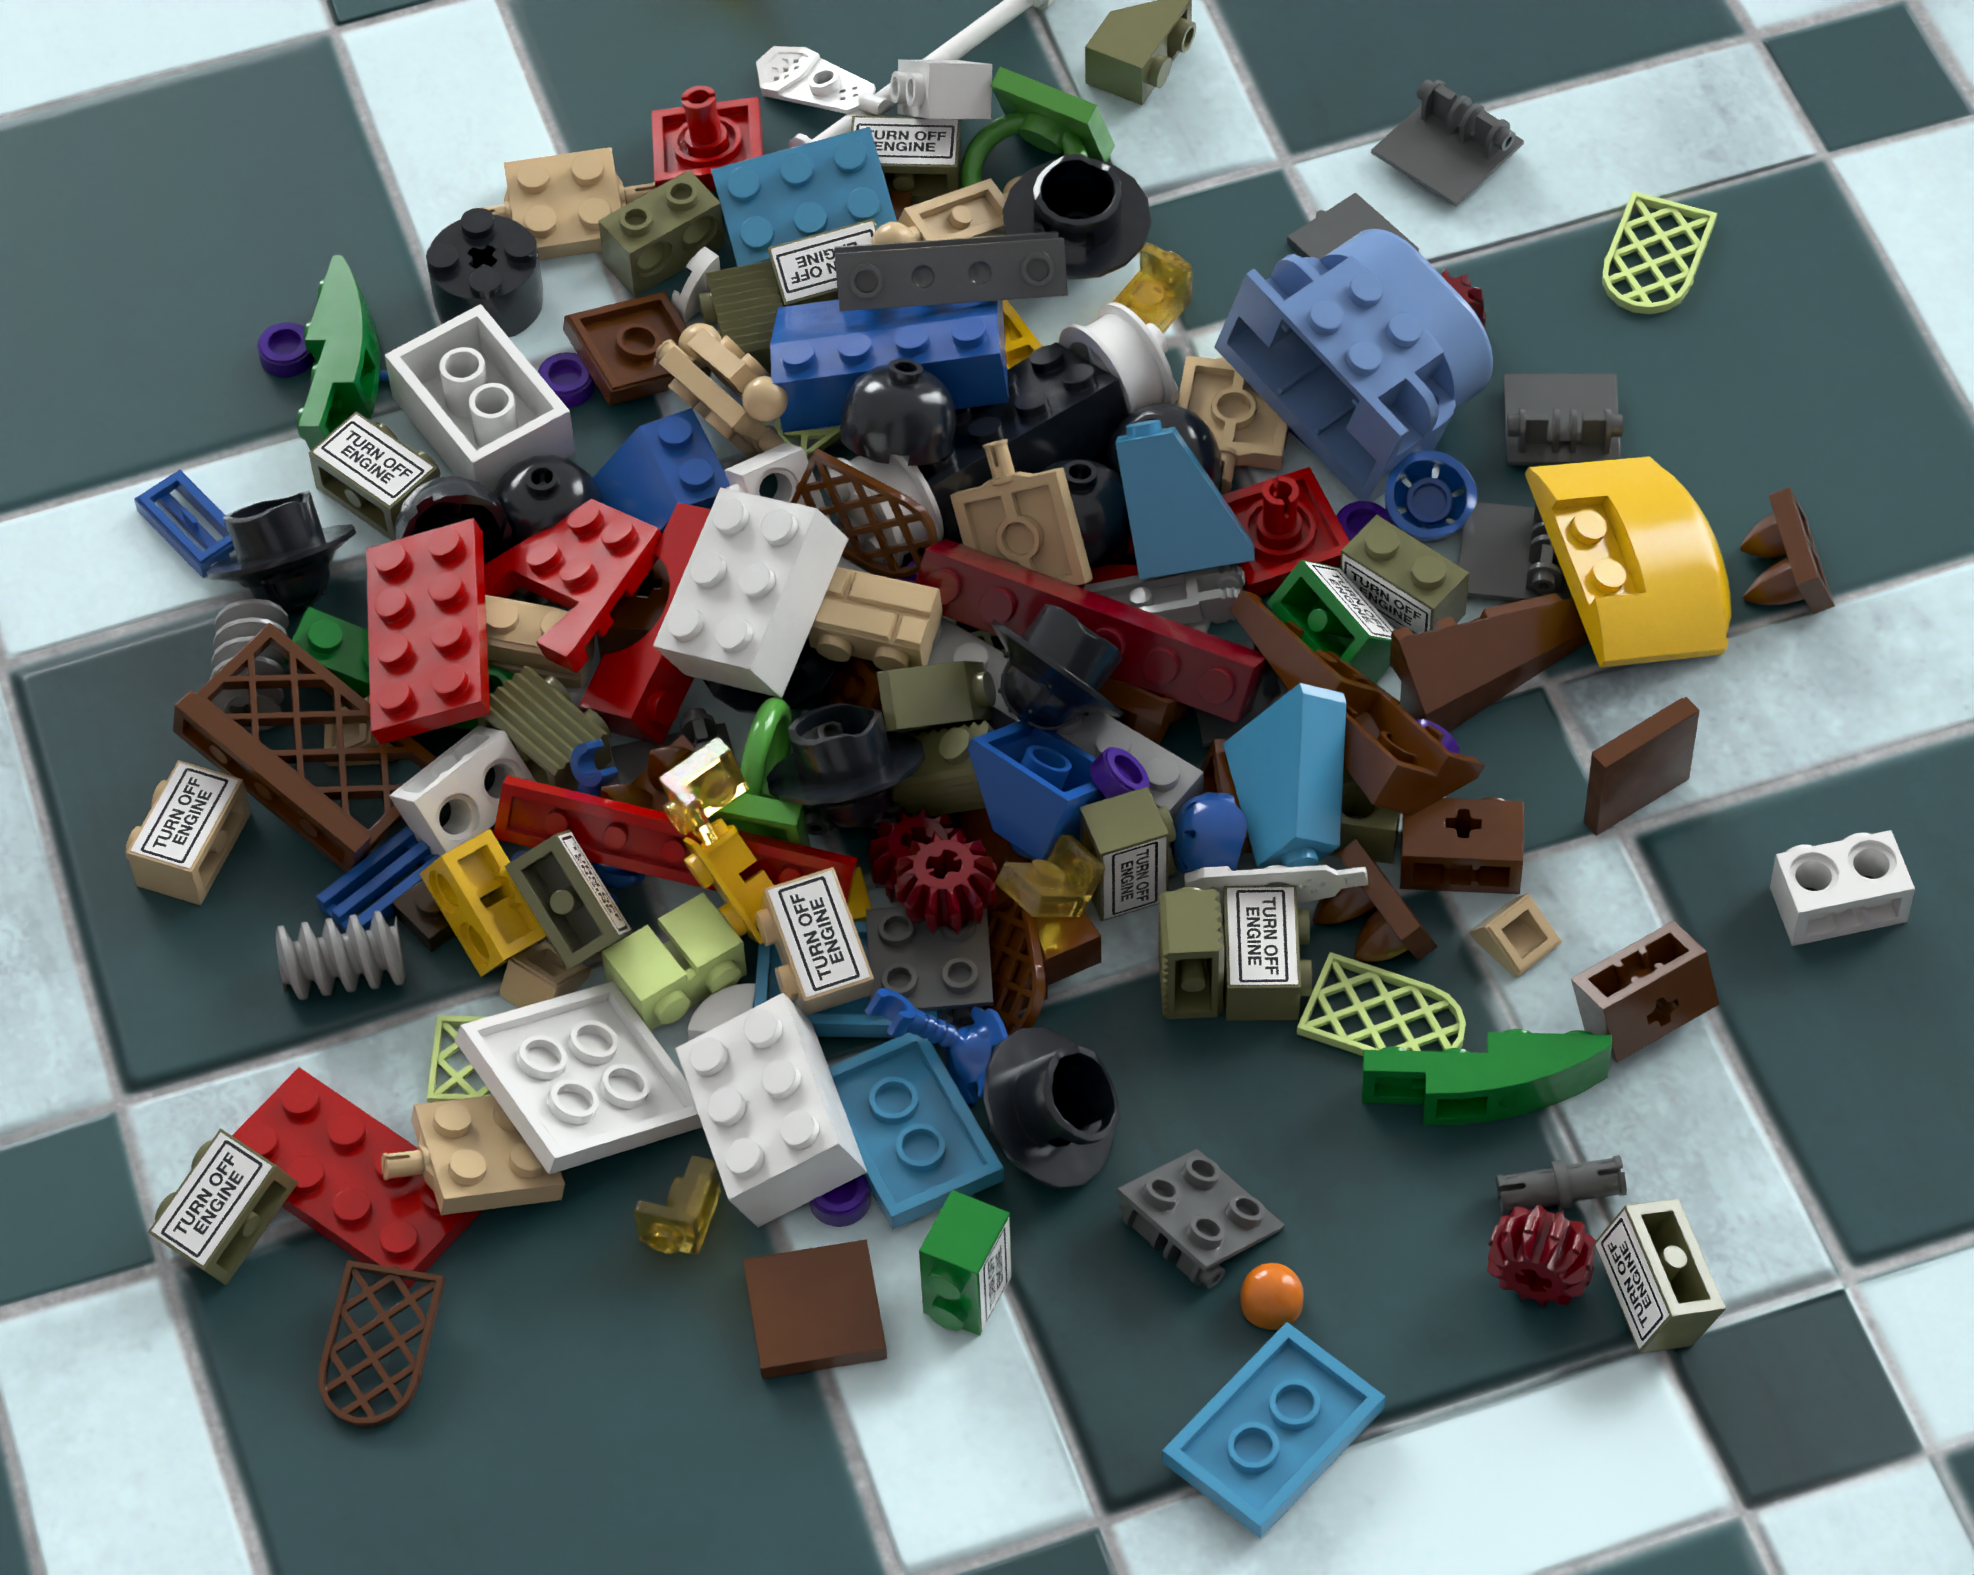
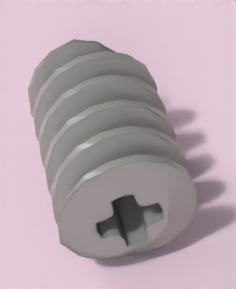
M262 599L239 600L225 606L218 612L215 620L216 635L213 640L214 654L211 660L213 672L210 679L269 622L288 637L286 632L289 625L288 614L279 605ZM269 645L254 659L255 675H285L283 669L285 657ZM247 667L238 676H247ZM282 688L256 689L258 713L282 712L280 706L284 698ZM248 689L222 690L211 701L226 714L250 713ZM259 726V731L270 730L275 726ZM243 727L246 731H251V727Z
M374 911L370 930H364L356 914L350 915L346 933L340 934L332 918L325 919L322 936L317 938L308 922H301L297 941L291 940L283 925L277 926L276 947L285 994L287 985L290 984L298 999L305 1000L309 995L311 981H315L323 996H331L336 977H339L347 992H355L361 973L365 976L370 987L377 989L380 988L384 970L389 972L396 985L404 984L406 972L397 915L394 926L389 927L381 912Z

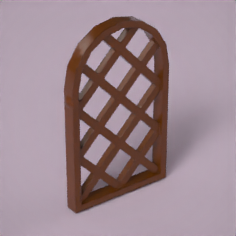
M816 448L801 481L796 485V492L790 503L798 504L802 495L806 506L817 508L810 492L827 488L834 505L818 508V510L824 515L838 513L845 529L840 531L849 538L852 548L845 546L841 556L874 573L889 578L909 577L918 573L922 562V556L918 548L929 547L937 543L938 539L934 521L926 509L902 492ZM816 464L823 480L807 484ZM827 467L843 475L831 478ZM852 482L859 499L842 503L835 486ZM863 485L879 494L868 497ZM888 501L895 518L878 522L871 505ZM899 504L907 508L913 514L904 516ZM863 507L870 524L853 527L846 511ZM920 521L926 529L927 538L914 540L908 523ZM899 526L906 543L889 546L882 529ZM874 532L880 549L864 552L857 535ZM910 551L915 564L909 567H898L893 554ZM884 556L888 565L879 563L873 559Z
M1022 882L994 903V907L987 908L990 947L995 949L991 958L992 981L1000 984V987L993 1002L994 1005L983 1006V1010L985 1011L987 1008L995 1010L1000 1018L1006 1020L1004 1026L1008 1036L1018 1029L1033 1027L1041 1012L1045 997V972L1030 885ZM1012 906L1009 915L1004 913L1006 909ZM1021 909H1022L1023 921L1020 920V919H1018V915H1019ZM999 918L1006 921L999 941L995 942L990 939V936ZM1014 925L1023 929L1015 950L1006 946ZM1026 945L1028 947L1029 956L1023 954ZM1004 953L1011 956V960L1002 978L995 973ZM1023 961L1029 965L1021 985L1012 982L1019 962ZM1031 982H1032V991L1029 990V987H1030ZM1008 989L1017 992L1010 1012L1007 1013L1000 1009ZM1027 996L1030 998V1002L1024 1016L1020 1019L1018 1014Z
M347 1260L323 1354L320 1358L318 1388L324 1404L340 1421L356 1427H378L396 1419L411 1405L422 1379V1372L446 1282L444 1276ZM360 1272L386 1277L369 1287ZM354 1277L363 1292L347 1301L352 1278ZM402 1279L428 1284L411 1294ZM395 1282L405 1299L384 1311L375 1294ZM433 1292L426 1317L417 1301ZM368 1299L379 1316L358 1329L348 1312ZM411 1306L421 1323L400 1336L390 1319ZM343 1318L352 1333L336 1343ZM384 1323L394 1341L374 1353L363 1336ZM423 1333L415 1359L406 1343ZM358 1341L367 1358L347 1371L337 1353ZM400 1348L410 1365L389 1377L379 1361ZM332 1360L341 1375L327 1384L328 1369ZM373 1365L383 1383L363 1395L353 1378ZM412 1375L409 1386L402 1397L395 1385ZM347 1383L357 1400L339 1410L332 1403L329 1393ZM389 1390L397 1404L389 1411L376 1416L369 1402ZM362 1407L368 1417H354L351 1414Z

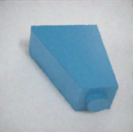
M1149 420L1127 425V435L1118 436L1115 443L1139 579L1255 560L1253 540L1175 427L1162 429L1160 420Z
M1299 683L1223 743L1239 804L1247 819V833L1257 867L1265 868L1272 865L1286 867L1318 866L1322 859L1340 846L1346 700L1344 693Z

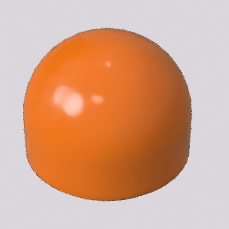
M1265 1263L1255 1267L1247 1274L1241 1286L1240 1306L1244 1316L1253 1325L1267 1330H1278L1286 1322L1289 1324L1294 1323L1303 1309L1304 1292L1302 1283L1296 1273L1285 1265Z

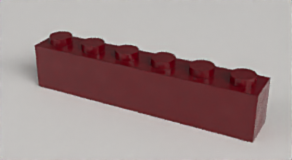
M946 538L925 549L915 584L934 587L940 590L943 608L942 616L997 635L991 625L994 619L1022 637L1045 604L1063 608L1076 617L1085 627L1099 637L1105 638L1119 649L1123 660L1111 677L1235 723L1252 710L1267 664L1263 654Z

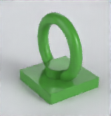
M999 67L990 86L1005 115L987 124L972 139L962 160L960 182L961 188L981 182L982 169L991 150L1002 140L1015 134H1019L1033 146L1052 154H1062V152L1064 155L1083 154L1088 158L1105 162L1108 161L1115 144L1096 104Z
M772 697L759 707L747 737L740 768L738 789L729 791L685 782L679 803L683 817L712 823L722 818L727 826L734 825L737 830L811 847L802 804L783 802L770 795L766 779L773 767L791 753V740L788 728L792 724V715L788 704L783 699Z

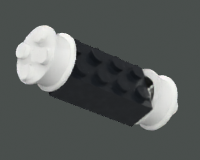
M1108 303L1099 310L1097 320L1085 327L1072 324L1064 328L1060 333L1059 343L1055 342L1051 345L1040 347L1034 350L1030 357L1007 369L1009 403L957 409L951 452L939 462L922 466H908L909 456L890 454L889 464L875 462L862 456H857L850 461L843 458L837 459L911 497L926 509L934 521L938 538L937 542L944 538L953 541L960 537L961 534L950 495L957 491L981 486L992 479L983 445L1007 439L1015 472L1039 473L1052 463L1068 459L1092 460L1106 452L1109 440L1121 420L1136 409L1153 403H1171L1175 405V402L1180 398V392L1165 356L1168 350L1166 339L1155 324L1148 323L1146 325L1132 310L1120 303ZM827 467L831 478L843 475ZM852 482L835 486L842 503L859 499ZM863 485L868 497L879 494ZM824 488V490L826 491L827 495L830 497V495H829V493H828V491H827V488ZM888 501L871 505L878 522L895 518ZM899 504L904 516L913 514L907 508ZM863 507L846 511L853 527L870 524ZM839 518L835 522V526L839 530H845ZM920 521L908 523L914 540L927 538L926 529ZM899 526L882 529L889 546L906 543ZM874 532L857 535L864 552L880 549ZM848 538L846 546L852 548V545ZM910 551L893 554L898 567L902 566L904 555L910 553ZM884 556L873 559L879 563L888 565Z

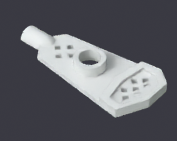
M773 46L756 61L760 89L765 97L845 114L863 110L878 116L892 104L890 99L875 95L876 88L874 84L821 59L818 53L806 47Z
M1272 865L1263 869L1232 871L1229 866L1204 867L1184 874L1186 887H1196L1202 890L1214 889L1220 893L1222 915L1224 886L1297 885V904L1334 897L1343 888L1369 885L1366 867L1335 870L1327 865L1302 867Z

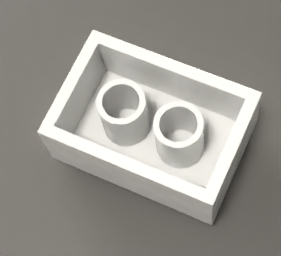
M481 304L385 354L392 398L456 476L477 481L491 493H494L503 475L518 462L534 456L548 455L566 459L576 453L570 410Z
M720 487L653 647L687 676L782 698L848 538L817 508Z
M784 993L675 1048L728 1200L758 1228L814 1200L813 1198L820 1197L867 1173L813 1024Z

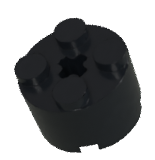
M474 208L466 211L460 220L444 228L432 241L426 252V261L434 306L441 324L480 304L508 337L516 336L523 332L537 319L543 304V284L537 242L535 237L523 225L512 219L493 215L487 209Z

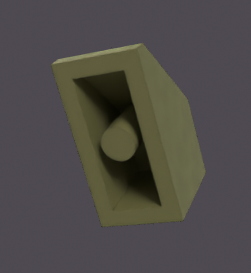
M957 661L877 672L886 732H922L924 730L928 733L933 729L939 731L943 727L949 729L953 726L960 727L963 724L971 725L974 722L981 723L984 720L986 722L993 720L991 706H994L996 702V689L991 674L985 671L984 662Z

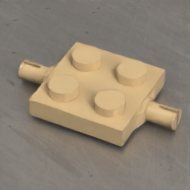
M608 147L504 162L507 182L504 205L483 208L489 210L493 215L506 217L523 225L535 237L539 260L602 251L598 220L656 189L655 182L623 187V182L615 172L612 148Z
M666 340L658 347L656 358L660 360L659 364L675 377L668 387L748 458L756 456L758 452L763 453L783 443H787L778 435L776 428L771 425L764 426L759 421L750 417L736 400L700 369V361L686 354L673 340Z
M1186 356L1179 391L1180 398L1177 401V406L1195 412L1213 432L1221 453V493H1227L1231 490L1235 466L1282 470L1289 426L1224 357L1211 359Z
M1007 439L983 445L992 479L981 486L957 491L950 495L963 545L1075 586L1091 581L1093 577L1064 468L1060 467L1034 474L1021 471L1015 472Z
M493 1095L414 1104L411 1122L418 1141V1149L390 1154L383 1153L381 1156V1168L385 1180L420 1175L433 1190L441 1215L562 1200L565 1186L561 1171L550 1175L547 1173Z

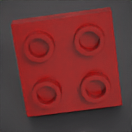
M694 86L682 94L681 102L683 107L651 111L654 182L656 188L690 170L709 191L716 190L711 169L764 155L762 118L758 97L716 102V94L711 87Z
M1310 467L1279 475L1273 479L1269 478L1266 481L1222 495L1254 542L1255 560L1237 563L1245 573V586H1242L1244 591L1260 596L1277 590L1300 560L1340 567L1341 550L1350 540Z

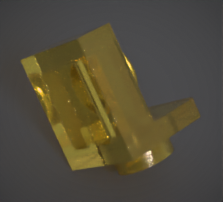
M1146 243L1140 251L1139 272L1113 302L1120 303L1132 310L1146 325L1148 323L1155 324L1164 334L1192 301V265L1174 252L1165 251L1153 244Z
M719 737L659 778L670 800L663 805V808L672 824L682 835H686L691 831L707 847L717 840L708 817L749 789L731 749Z
M1060 835L1047 861L1035 859L1032 863L1005 862L995 883L1032 917H1082L1105 871V865L1072 835Z
M691 1156L684 1178L677 1176L671 1185L667 1206L646 1201L637 1202L633 1214L638 1239L641 1242L662 1253L673 1254L681 1251L699 1255L721 1195L717 1166L714 1160Z

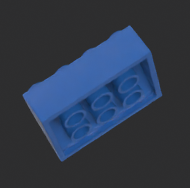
M839 299L779 307L777 310L770 343L771 380L773 384L782 387L788 395L787 408L779 417L783 433L840 425L842 408L848 390L855 380L867 371L877 366L887 365L890 361L896 359L915 361L923 367V370L937 377L947 387L956 410L1009 403L1002 300L839 311Z

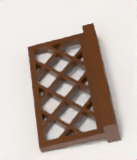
M270 622L197 693L190 690L175 704L173 732L224 774L243 779L247 793L345 873L365 859L368 853L403 819L396 806L393 805L391 807V799L389 797L390 794L403 784L389 785L387 760H412L423 769L436 759L434 755L412 737L389 742L394 747H386V743L380 745L378 742V747L344 748L343 724L366 723L371 727L370 703ZM270 645L288 660L289 675H255L254 659ZM247 667V676H238ZM297 668L305 674H297ZM322 687L333 696L334 711L300 712L298 688ZM290 688L292 712L258 713L256 689ZM248 689L250 713L226 714L211 701L222 690ZM341 703L349 710L342 711ZM335 724L336 748L302 749L301 725ZM293 725L294 750H270L259 740V726ZM243 727H251V734ZM379 761L381 785L347 786L346 762ZM337 762L339 786L315 787L304 778L303 763ZM287 763H295L296 771ZM382 798L383 816L368 830L349 815L348 799ZM332 800H340L341 807Z

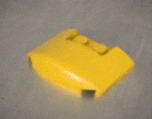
M1651 457L1528 467L1525 472L1527 482L1600 668L1722 655L1725 652L1729 641L1726 635L1731 621V596L1724 560L1715 535L1699 505L1672 474L1657 464Z

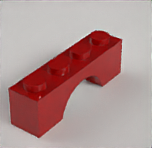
M677 503L654 550V554L664 563L669 575L670 590L665 609L654 627L638 642L621 651L603 655L579 704V707L585 712L589 709L595 711L605 721L611 733L662 745L694 680V677L685 675L653 647V644L711 509Z

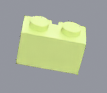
M704 892L658 918L660 928L670 939L663 944L651 928L646 925L601 951L606 983L611 981L616 983L650 1031L662 1024L676 1022L692 1006L719 990L736 985L740 978L747 975L742 939L735 933Z

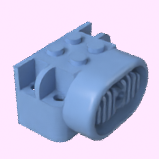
M1381 229L1364 230L1321 259L1301 257L1296 254L1287 255L1275 265L1271 277L1267 280L1255 269L1246 273L1214 346L1359 501L1373 502L1385 493L1390 473L1404 458L1416 452L1435 450L1454 411L1486 388L1493 371V354L1490 341L1474 310L1411 244L1398 235Z

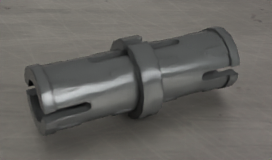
M1620 1155L1613 1156V1158L1565 1165L1564 1160L1551 1161L1550 1168L1504 1176L1502 1174L1496 1175L1498 1199L1501 1198L1499 1205L1502 1215H1508L1514 1207H1524L1529 1210L1534 1209L1537 1205L1542 1207L1557 1205L1558 1210L1561 1211L1572 1209V1202L1614 1195H1627L1625 1172H1621L1623 1163Z

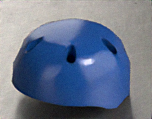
M1438 451L1416 452L1404 458L1387 479L1384 499L1386 514L1394 526L1421 543L1443 541L1455 535L1466 524L1476 505L1477 488L1469 471L1450 455ZM1434 467L1440 470L1437 479L1432 478V469ZM1402 477L1408 479L1412 485L1410 488L1402 482ZM1457 490H1464V493L1462 495L1456 497L1452 496V493L1456 492ZM1397 509H1405L1406 512L1400 514ZM1446 519H1452L1455 522L1453 524H1449L1446 521Z
M1208 792L1190 798L1182 805L1174 821L1176 841L1171 842L1176 869L1183 876L1185 873L1204 867L1229 866L1232 871H1236L1247 831V819L1243 811L1235 804L1234 796L1228 793Z

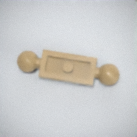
M1022 176L1011 179L1004 187L1003 193H1001L993 180L989 178L904 208L898 222L885 223L874 232L871 244L1005 235L1002 210L1011 187Z
M704 323L690 325L682 332L678 341V347L690 357L698 359L701 363V368L708 367L722 383L742 398L744 409L750 417L757 421L770 422L776 420L785 412L788 405L786 391L782 387L773 384L771 375L749 353L745 354L727 335L721 338L719 332L714 327Z

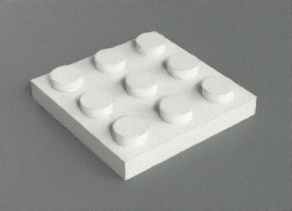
M614 981L460 1025L455 1039L456 1044L549 1175L703 1127L687 1080Z

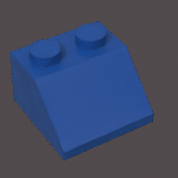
M692 408L639 426L593 477L603 499V504L659 528L662 534L678 502L711 509L720 487L727 488L730 486L726 473Z
M1021 721L972 738L968 746L969 756L992 830L1011 842L1010 846L1017 854L1027 859L1042 862L1080 846L1079 807L1108 799L1097 788L1090 774V764L1096 759L1095 757L1059 734L1052 732V730L1031 729L1029 724Z

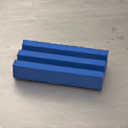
M181 469L134 498L137 511L202 578L208 576L206 570L212 564L229 558V553L235 550L223 521V517L226 515ZM176 489L213 526L223 539L217 542L170 492ZM156 501L205 549L203 552L155 504Z
M406 826L316 896L318 908L329 918H332L346 932L349 916L353 915L373 898L379 899L357 916L364 930H370L373 912L380 911L385 921L393 916L395 913L392 902L422 881L419 874L437 860L440 855H432L430 846L423 840L418 842L415 839L414 832ZM418 863L422 865L419 869H417L405 880H403L401 883H399L396 887L393 888V883L396 880L402 877L405 873L411 870Z

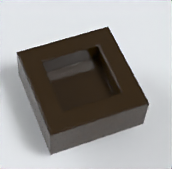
M423 880L392 901L394 915H397V918L431 952L455 936L454 931Z

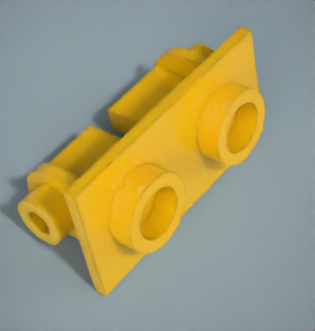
M720 818L703 829L702 833L707 840L700 845L689 837L682 840L691 852V855L685 858L684 862L703 889L708 888L712 884L725 902L724 905L718 908V911L730 924L739 937L747 933L749 938L761 945L763 940L757 930L755 912L762 910L764 889L774 885L762 869L746 881L742 880L739 873L757 860L738 834L734 825L727 826L723 819Z

